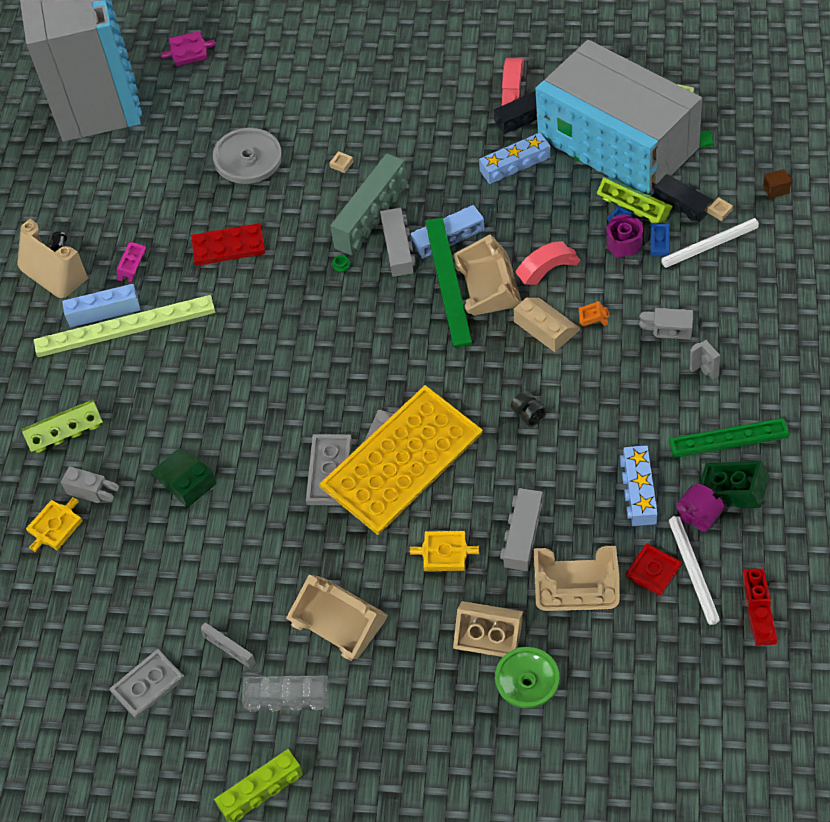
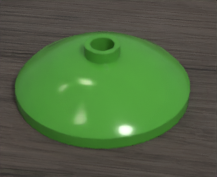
M521 647L508 652L499 661L495 671V683L498 692L508 703L520 708H534L548 702L556 693L559 686V670L553 658L546 652L533 647ZM529 681L531 684L526 686L524 682Z

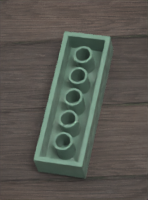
M387 153L330 225L334 249L353 256L361 248L363 241L370 236L373 228L379 224L381 219L380 211L389 210L391 204L397 200L400 192L407 187L408 181L406 179L404 160Z

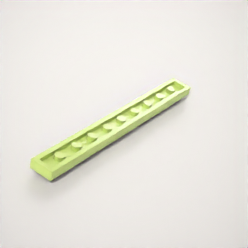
M211 295L37 338L34 339L37 357H42L215 313Z

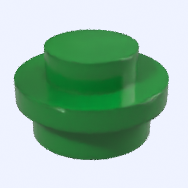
M344 255L336 256L332 262L333 269L337 272L348 270L350 260Z

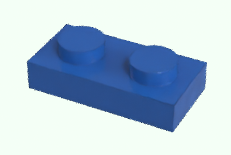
M651 223L650 256L669 255V224Z

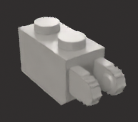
M655 308V312L645 311L639 315L641 320L639 322L640 328L654 330L653 334L657 338L691 340L693 310Z
M70 466L61 481L66 494L99 503L101 500L112 502L114 496L106 492V490L117 492L119 489L116 483L105 480L104 476Z

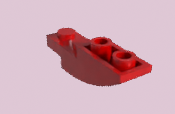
M764 568L743 570L748 619L755 646L777 645V635L770 607L771 599Z

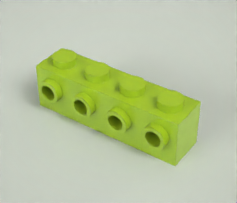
M603 177L597 194L602 196L603 200L610 203L615 202L626 210L630 209L633 211V214L639 217L645 216L649 218V222L654 224L665 223L672 208L671 205L613 178Z
M92 399L22 428V433L30 451L39 453L46 450L47 445L63 443L65 441L64 438L69 436L72 438L83 434V430L88 428L89 430H94L100 427V423L103 421Z
M287 749L214 800L227 822H236L303 776L301 767L289 749Z

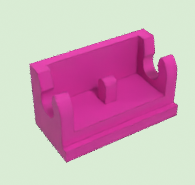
M129 241L117 267V280L122 281L124 276L129 278V283L133 281L135 272L145 254L146 246Z

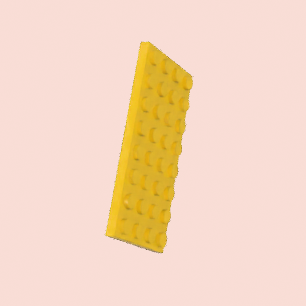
M424 385L320 483V488L374 533L379 535L482 435L483 430Z

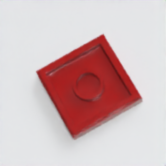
M646 543L625 573V577L662 596L681 568L682 562Z

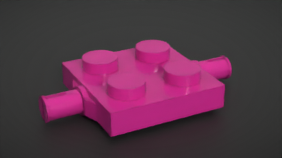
M200 31L169 38L170 50L161 52L162 59L172 57L177 67L207 59L206 48L216 45L214 39L205 42Z

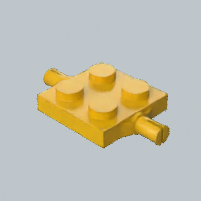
M72 497L66 505H62L51 500L26 528L28 533L36 537V540L29 548L36 552L42 544L58 550L83 522L81 517L72 511L79 501Z
M425 531V540L422 547L410 546V555H422L424 571H465L467 554L479 555V546H467L465 531Z

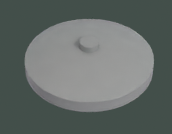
M257 128L234 130L224 135L217 142L213 150V161L217 172L225 179L241 184L256 183L270 177L278 169L282 159L278 140L269 132Z

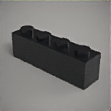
M536 91L494 109V122L504 134L537 120Z
M668 174L657 184L652 182L654 193L651 196L671 205L675 212L686 214L691 221L697 220L701 222L708 214V207L713 203L712 198Z

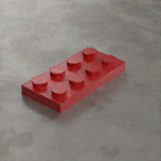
M261 223L191 235L195 266L265 254Z

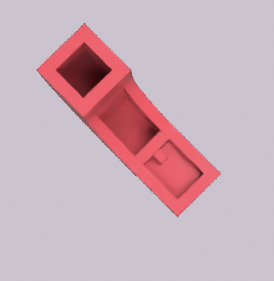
M524 58L505 59L502 82V106L520 98Z
M563 241L552 242L531 253L518 267L516 274L524 284L538 285L543 276L552 268L563 264L577 266L581 260L576 255V251L567 247Z

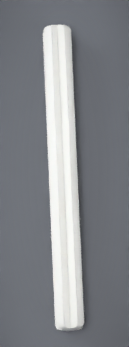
M753 218L662 258V265L667 268L758 228L759 223Z
M673 516L669 519V524L706 620L709 625H715L720 621L682 521L679 516Z

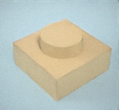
M338 151L329 164L330 168L345 173L354 161L352 156Z
M718 197L708 207L707 213L723 221L733 211V205Z

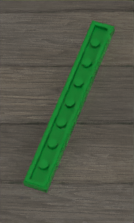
M443 218L426 220L425 226L453 348L471 346L472 340Z

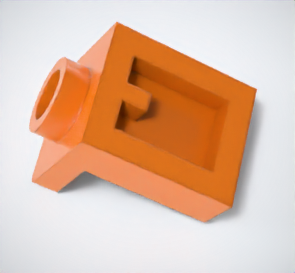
M599 301L580 307V324L584 327L600 321L606 326L608 325L609 311Z

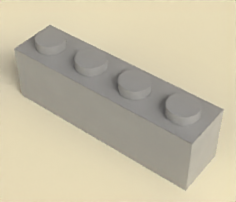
M401 208L380 211L392 277L412 274L413 266H416L414 255L410 254V252H413L412 242L407 240L410 238L409 228H405V225H408L406 214L402 215Z
M519 488L518 494L513 497L512 507L515 508L514 512L509 514L508 524H511L510 530H506L504 539L507 544L506 548L502 547L501 559L504 560L505 568L528 571L543 503V492Z

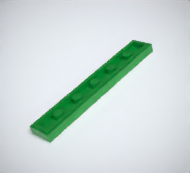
M781 418L669 438L668 442L673 458L785 439L789 438V431L785 419Z

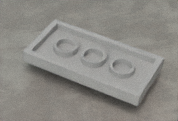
M313 434L306 494L307 505H341L320 488V483L350 455L351 435Z

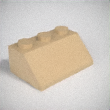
M525 298L514 308V322L554 352L580 331L579 326L540 298Z
M462 601L457 609L453 649L500 657L505 656L508 652L518 648L523 611Z

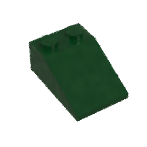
M180 448L150 471L151 475L187 508L217 484L213 471L202 461Z
M762 461L706 463L700 484L711 489L714 492L712 496L716 499L720 498L723 504L739 508H761L770 475Z

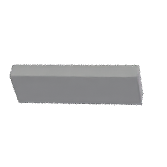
M207 623L202 625L201 631L205 639L248 668H253L256 664L253 654Z

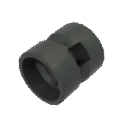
M527 390L515 396L510 405V408L518 416H521V419L529 427L538 424L547 412V409L539 401H536V398Z

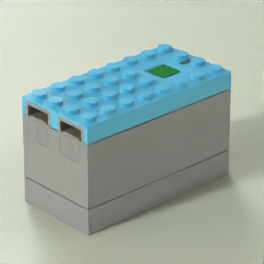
M20 0L26 45L62 141L141 124L140 117L143 116L141 108L138 107L140 105L139 97L135 95L138 94L136 84H133L136 80L134 73H130L132 67L130 61H127L129 59L127 50L123 48L125 46L123 37L119 35L121 31L119 24L116 23L115 11L112 10V1Z
M590 40L583 43L576 52L569 56L536 87L538 133H541L549 144L566 152L569 156L574 157L575 155L582 163L651 196L654 193L652 182L657 184L666 174L671 176L699 148L702 97Z

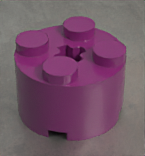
M626 214L613 217L606 227V245L609 251L617 258L631 256L641 251L643 240V225L641 221L636 217L635 219L630 218V215Z
M695 484L694 486L691 485L677 502L676 507L681 514L680 519L683 523L687 525L691 523L700 531L706 532L724 511V504L720 498L716 499L712 496L714 492L701 484Z

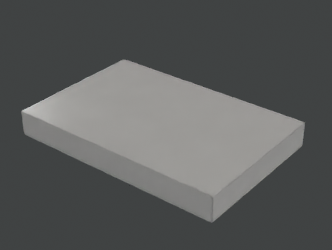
M157 649L109 690L127 711L137 719L183 681L185 677Z

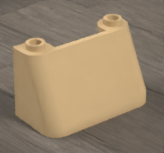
M29 219L20 229L18 267L24 274L56 297L65 298L88 279L80 256L76 250L69 246L62 247L56 252L48 248L41 242L38 235V224Z
M491 234L453 254L455 259L454 267L458 272L461 271L464 274L470 298L466 299L465 309L469 314L475 316L515 308L522 302L509 256Z
M616 546L599 548L596 551V560L555 561L554 553L551 550L534 548L537 607L543 611L594 610L616 607L619 604V568Z
M309 574L286 619L292 622L291 626L301 631L303 628L309 629L338 646L342 652L341 656L352 661L359 658L385 623L388 615L323 577Z

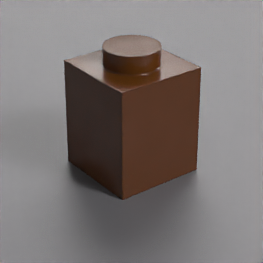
M785 169L764 174L763 188L769 199L790 193L793 181Z

